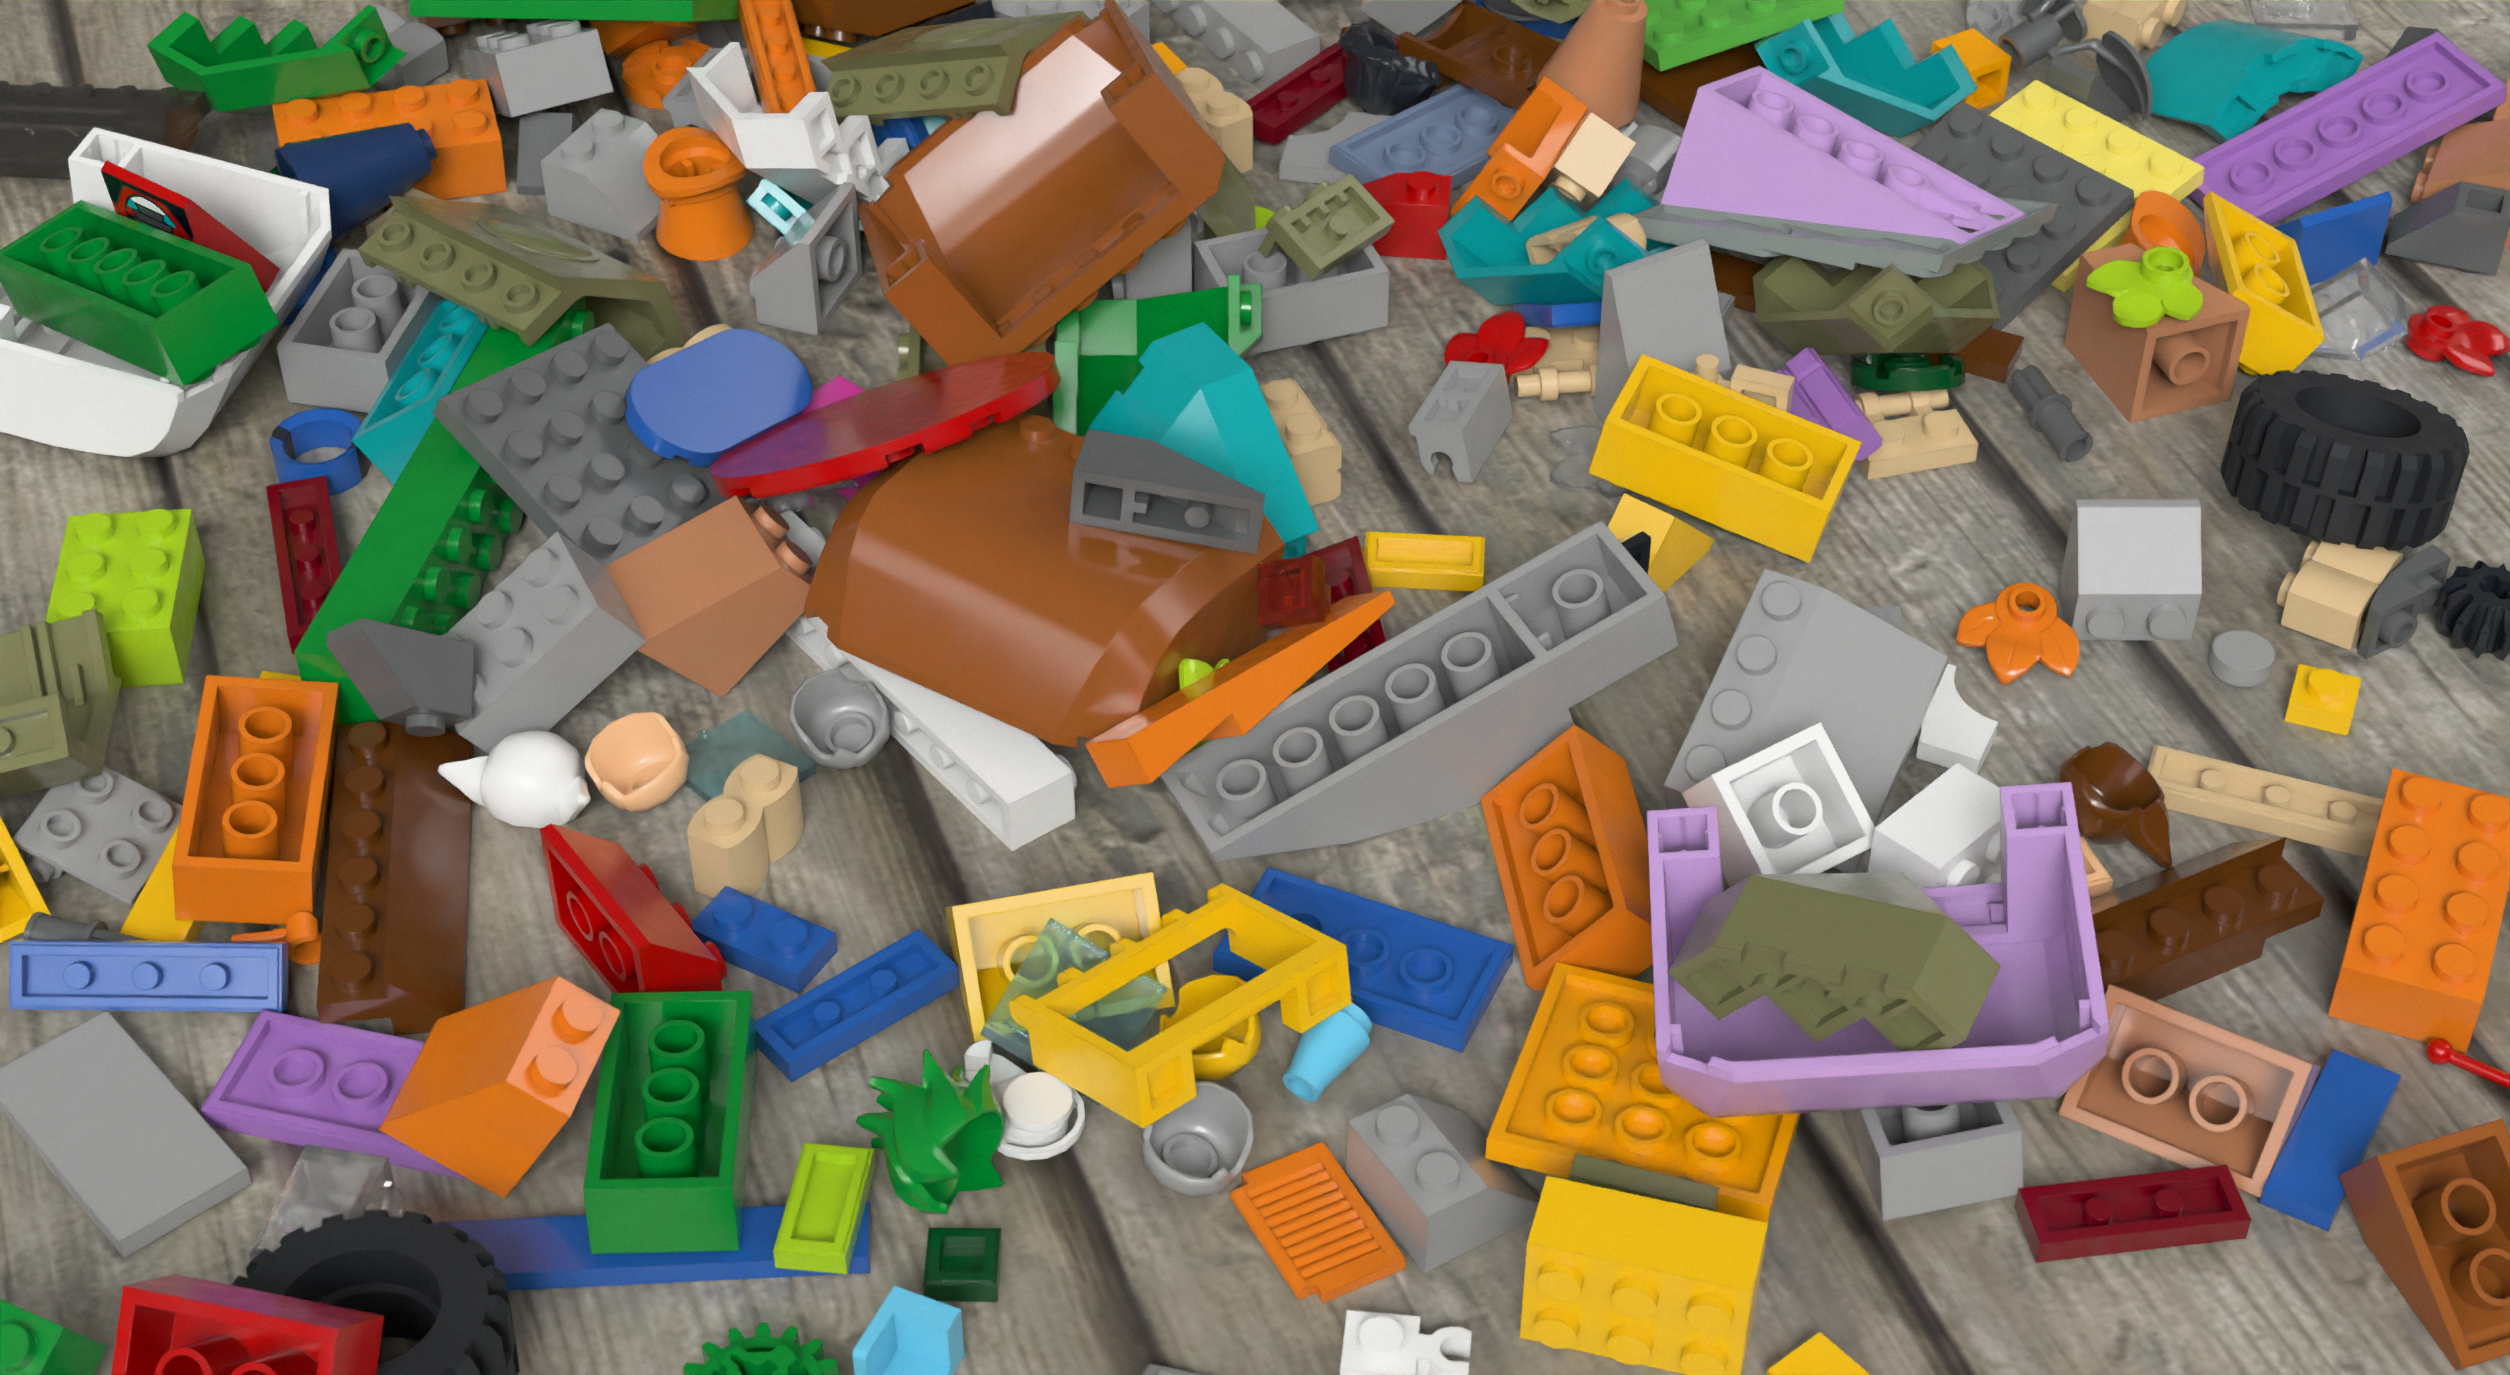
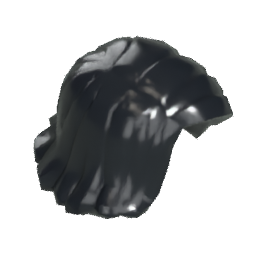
M1364 21L1362 23H1352L1349 27H1342L1338 44L1347 54L1343 87L1353 104L1360 107L1364 112L1373 115L1394 116L1429 99L1437 85L1443 80L1434 61L1419 60L1415 56L1402 57L1400 52L1397 51L1393 36L1376 24Z

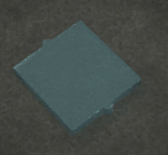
M744 710L711 731H700L698 734L699 738L685 746L689 755V763L684 784L706 802L723 794L725 782L731 772L744 760L758 753L798 767L799 783L816 773V765L813 761L747 710Z

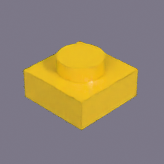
M2299 664L2284 721L2348 736L2362 678L2342 674L2332 669H2321Z

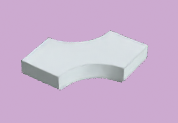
M1948 664L1916 735L1918 740L1916 758L1947 768H1951L1958 762L1978 774L1996 738L1998 721L1981 715L1963 701L1954 683L1957 666Z

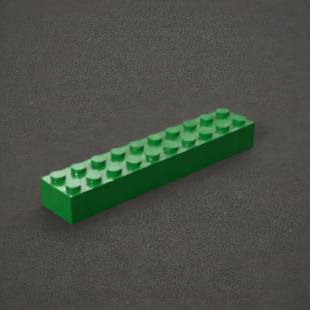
M585 297L574 302L531 347L522 343L518 334L502 326L497 330L489 326L450 393L594 329V315L592 311L587 310ZM436 417L433 419L294 651L301 681L339 683V725L369 721L380 722L382 720H379L327 648V633L361 618L439 636L447 633L469 610H472L478 604L483 583L490 571L494 572L497 570L501 561L503 547L511 533H517L521 526L523 517L521 508Z

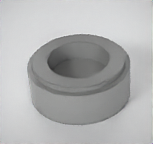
M2246 630L2226 631L2218 635L2213 641L2209 667L2217 678L2227 684L2237 687L2257 686L2266 682L2271 675L2276 655L2275 649L2266 638L2257 633Z

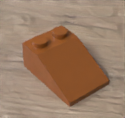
M2503 1118L2375 1156L2339 1175L2366 1245L2454 1369L2458 1371L2510 1354V1134Z

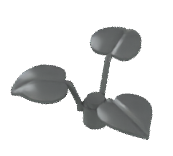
M2026 0L2021 15L2026 16L2027 19L1999 37L2000 48L2012 57L2010 65L2018 71H2023L2045 56L2051 61L2055 53L2063 56L2084 50L2094 51L2096 53V63L2104 82L2126 105L2141 114L2143 122L2151 115L2153 89L2148 70L2139 53L2126 39L2113 31L2103 34L2102 41L2098 38L2081 41L2087 36L2088 29L2086 21L2074 1ZM2063 36L2070 40L2076 41L2075 43L2067 45H2058V42L2063 39Z

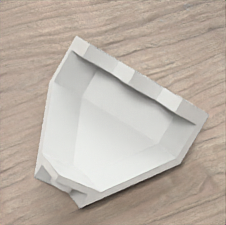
M739 42L727 44L705 67H686L701 116L740 162L750 171L814 205L844 182L855 184L857 206L861 202H866L867 204L872 200L876 202L890 186L883 177L896 162L910 152L906 138H887L877 148L868 115H849L838 126L829 92H809L789 113H764L763 108L757 103Z

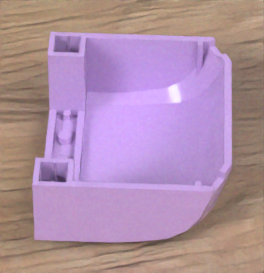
M2071 782L2000 787L2001 883L1920 888L2001 965L1967 1039L1950 1049L1901 1052L1864 1017L1816 1043L1765 995L1718 1020L1667 973L1706 902L1724 891L1717 806L1647 811L1656 1052L1660 1079L1664 1087L1708 1117L1725 1118L2058 1099L2105 1057L2109 1021Z

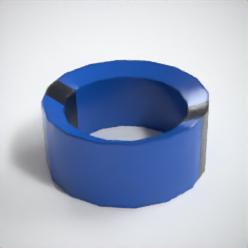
M335 408L307 410L283 420L273 430L269 441L279 483L326 475L330 496L343 493L358 485L368 474L371 464L369 458L351 441L361 426V421L351 413ZM322 447H338L346 450L343 454L331 460L319 463H303L295 460L298 456L310 450Z

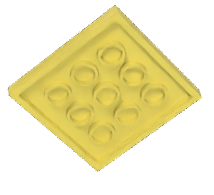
M2034 80L1989 114L1993 118L2134 190V203L2142 192L2149 190L2166 193L2180 202L2203 184L2204 166L2038 80ZM2133 207L2084 253L2117 246L2130 224ZM2080 257L2057 277L2051 285L2063 292L2071 288L2076 281Z

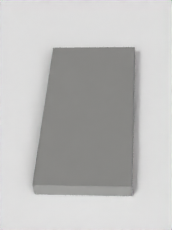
M107 1010L0 1068V1111L123 1258L252 1184L248 1168Z

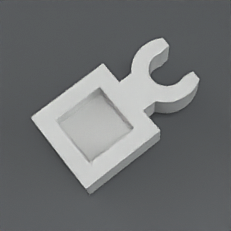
M1347 1310L1340 1375H1469V1362L1450 1361L1446 1357H1470L1472 1331L1462 1327L1451 1326L1441 1328L1432 1335L1420 1334L1421 1316Z

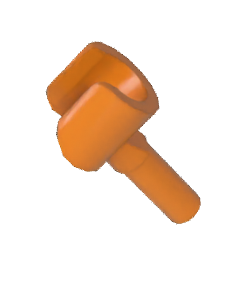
M308 912L293 914L287 919L285 928H277L273 931L233 934L231 936V941L288 942V957L291 961L300 965H312L320 962L322 933H319L318 920Z

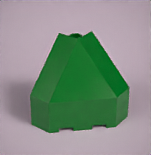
M369 4L319 49L308 26L295 19L287 24L268 43L264 44L255 23L241 15L210 42L200 20L185 11L147 44L167 83L222 113L273 114V104L288 103L294 99L314 100L339 97L352 92L363 93L407 54L392 45L377 9Z
M1228 275L1226 287L1143 299H1094L1084 309L1077 312L1073 310L1057 322L1055 361L1061 381L1053 392V422L1056 424V427L1080 437L1086 436L1088 427L1114 392L1118 389L1125 393L1144 368L1138 360L1152 341L1201 322L1208 325L1230 348L1244 359L1263 339L1262 284H1240V275Z

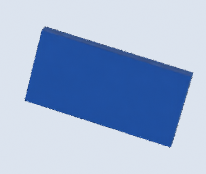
M1270 867L1266 869L1250 897L1346 945L1351 1000L1353 1004L1357 1005L1367 1014L1371 1023L1462 1053L1513 962L1514 945ZM1228 931L1213 953L1214 971L1229 976H1238L1247 982L1267 971L1230 951Z

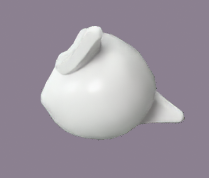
M533 730L512 733L495 745L490 751L489 756L444 763L439 765L438 773L460 789L468 798L486 807L488 812L496 819L514 826L543 828L549 824L559 826L575 820L577 815L591 800L587 790L588 783L584 780L586 774L585 761L575 747L557 734L548 731Z

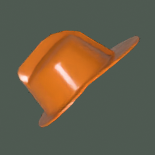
M2155 190L2142 192L2134 203L2130 224L2117 246L2132 243L2146 251L2160 246L2176 248L2188 256L2193 275L2199 277L2206 251V238L2201 225L2183 204L2168 194Z

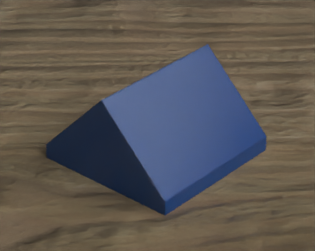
M2390 191L2304 216L2274 228L2296 240L2310 286L2377 265L2393 201Z

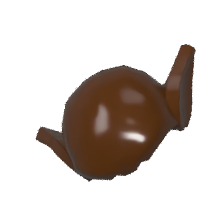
M2106 741L2097 747L2091 748L2086 746L2063 761L2057 768L2055 783H2072L2078 828L2081 835L2098 845L2121 844L2129 841L2161 868L2167 869L2173 866L2169 817L2164 803L2165 796L2163 790L2154 777L2136 758L2119 745Z

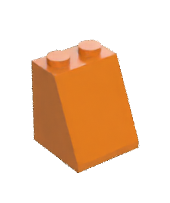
M556 976L439 1018L433 1025L378 1130L505 1199L570 1118L621 1011L562 977Z

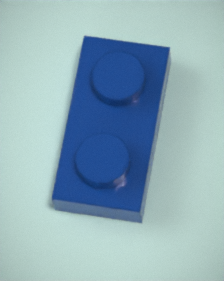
M725 886L691 922L696 936L702 943L711 941L719 950L724 961L798 994L805 989L838 952L835 932L728 886Z

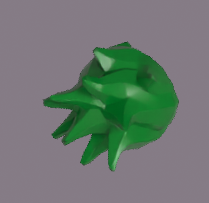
M928 1049L923 1050L922 1057L923 1073L921 1087L904 1081L871 1076L868 1086L881 1092L876 1102L889 1112L862 1114L857 1117L856 1123L878 1136L872 1138L871 1146L872 1148L884 1150L886 1167L895 1194L908 1206L929 1215L947 1214L958 1192L990 1190L1004 1186V1181L993 1167L991 1158L999 1148L1004 1137L1005 1120L990 1084V1065L985 1064L969 1084L965 1081V1069L961 1065L955 1066L948 1075Z

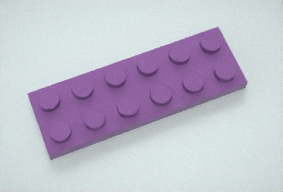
M2436 32L2193 158L2192 161L2204 166L2205 169L2203 184L2190 193L2189 196L2204 208L2203 198L2209 191H2212L2271 226L2506 102L2507 85L2439 32Z

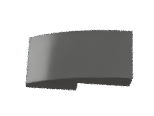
M2431 545L2404 561L2390 573L2378 588L2370 604L2357 652L2364 659H2368L2389 648H2398L2411 639L2417 629L2418 621L2416 618L2418 613H2426L2436 606L2440 588H2444V580L2451 557L2435 545Z

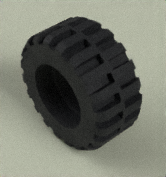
M2289 370L2277 371L2273 375H2262L2243 390L2222 459L2221 474L2228 492L2232 497H2238L2240 505L2249 511H2257L2262 519L2274 525L2279 523L2289 527L2290 531L2303 536L2309 534L2323 538L2324 542L2337 545L2346 543L2361 549L2373 550L2375 547H2384L2387 550H2402L2406 545L2411 548L2423 546L2426 542H2430L2446 528L2470 453L2469 444L2463 428L2457 426L2454 418L2449 414H2441L2436 406L2427 401H2419L2412 398L2411 394L2399 389H2388L2380 386L2381 383L2366 379L2364 381L2348 378V375L2331 373V375H2326L2310 370L2292 373Z
M386 1209L364 1210V1217L344 1220L343 1213L323 1218L321 1227L305 1232L300 1227L283 1236L280 1241L281 1246L275 1251L271 1252L265 1248L246 1267L247 1277L238 1275L232 1283L233 1286L384 1316L382 1337H401L419 1341L414 1347L400 1356L378 1364L376 1375H517L520 1372L508 1288L502 1271L495 1267L494 1257L482 1244L473 1239L469 1241L467 1233L445 1221H442L438 1226H434L432 1219L425 1214L405 1211L403 1217H390Z

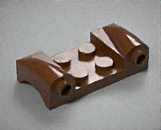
M1463 0L1457 5L1447 22L1432 35L1417 38L1408 31L1400 34L1399 52L1402 57L1415 56L1419 60L1434 61L1437 64L1443 80L1437 85L1436 90L1456 80L1466 88L1475 89L1498 100L1505 107L1518 110L1535 88L1540 71L1561 43L1469 0Z

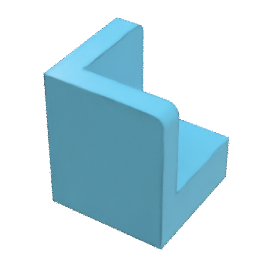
M893 1286L853 1350L854 1375H954L965 1357L961 1309Z

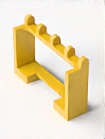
M1219 883L1207 891L1209 903L1189 914L1179 909L1169 911L1161 918L1163 929L1138 943L1125 937L1110 945L1111 958L1084 973L1074 967H1069L1057 975L1058 988L1036 1000L1026 994H1021L1010 1000L1008 1007L1015 1022L1028 1029L1033 1065L1139 1127L1145 1128L1197 1097L1192 1051L1278 1000H1280L1282 1024L1301 1034L1352 1004L1347 947L1345 944L1224 883ZM1225 928L1228 931L1230 951L1267 970L1128 1052L1067 1018Z

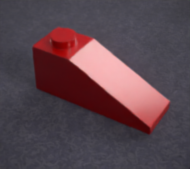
M1417 171L1414 173L1397 172L1362 184L1395 220L1389 232L1372 243L1379 256L1446 260L1447 252L1438 230L1450 220L1452 176L1436 175L1429 171Z

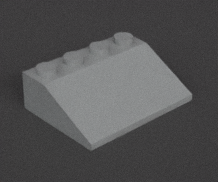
M1764 568L1665 781L1664 790L1668 808H1689L1682 792L1712 774L1821 722L1876 827L1948 665V656L1824 587ZM1865 851L1824 871V873H1856Z

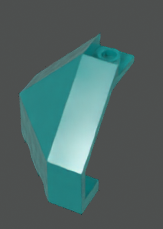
M1839 12L1812 22L1807 18L1785 31L1753 41L1755 49L1768 71L1867 126L1897 138H1901L1934 122L1978 89L1952 44L1916 62L1891 18L1856 36L1843 13Z
M1627 177L1587 213L1551 186L1513 222L1476 195L1438 230L1457 279L1492 305H1513L1515 303L1601 301L1604 271L1678 247V245L1646 238L1645 250L1606 219V217L1617 213L1634 215L1659 205L1656 200ZM1589 216L1598 217L1548 264H1530L1525 246L1528 239Z
M1204 322L1152 341L1138 360L1144 366L1139 375L1125 393L1118 389L1114 392L1088 428L1153 440L1265 494L1263 513L1285 543L1279 574L1302 565L1301 556L1306 554V535L1320 529L1252 368Z

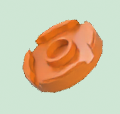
M689 39L681 40L682 46H669L668 40H658L638 47L625 58L622 64L623 72H621L625 95L636 104L650 109L664 110L662 100L687 73L686 67H693L711 47Z

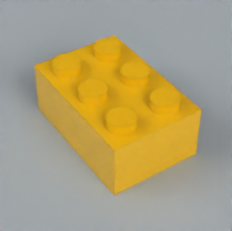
M1546 1176L1527 1241L1520 1338L1541 1342L1551 1348H1568L1613 1358L1627 1365H1644L1685 1375H1742L1755 1318L1768 1223Z

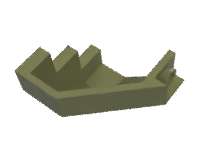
M1782 255L1774 258L1753 276L1757 323L1795 355L1806 347L1813 348L1818 355L1958 353L2000 319L1992 272L1979 261L1957 264L1954 271L1945 276L1922 278L1904 274L1892 263L1885 269L1858 263L1857 268L1854 270L1840 268L1831 275L1815 261Z
M1903 872L1751 874L1706 902L1667 973L1718 1020L1765 995L1816 1043L1864 1017L1895 1047L1904 1052L1950 1049L1965 1041L2001 965Z

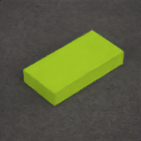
M816 1143L803 1144L773 1250L775 1268L848 1274L876 1167L875 1151L873 1148Z

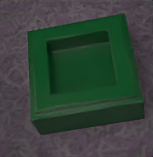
M929 1228L923 1281L924 1296L939 1302H998L1002 1255L1001 1228Z

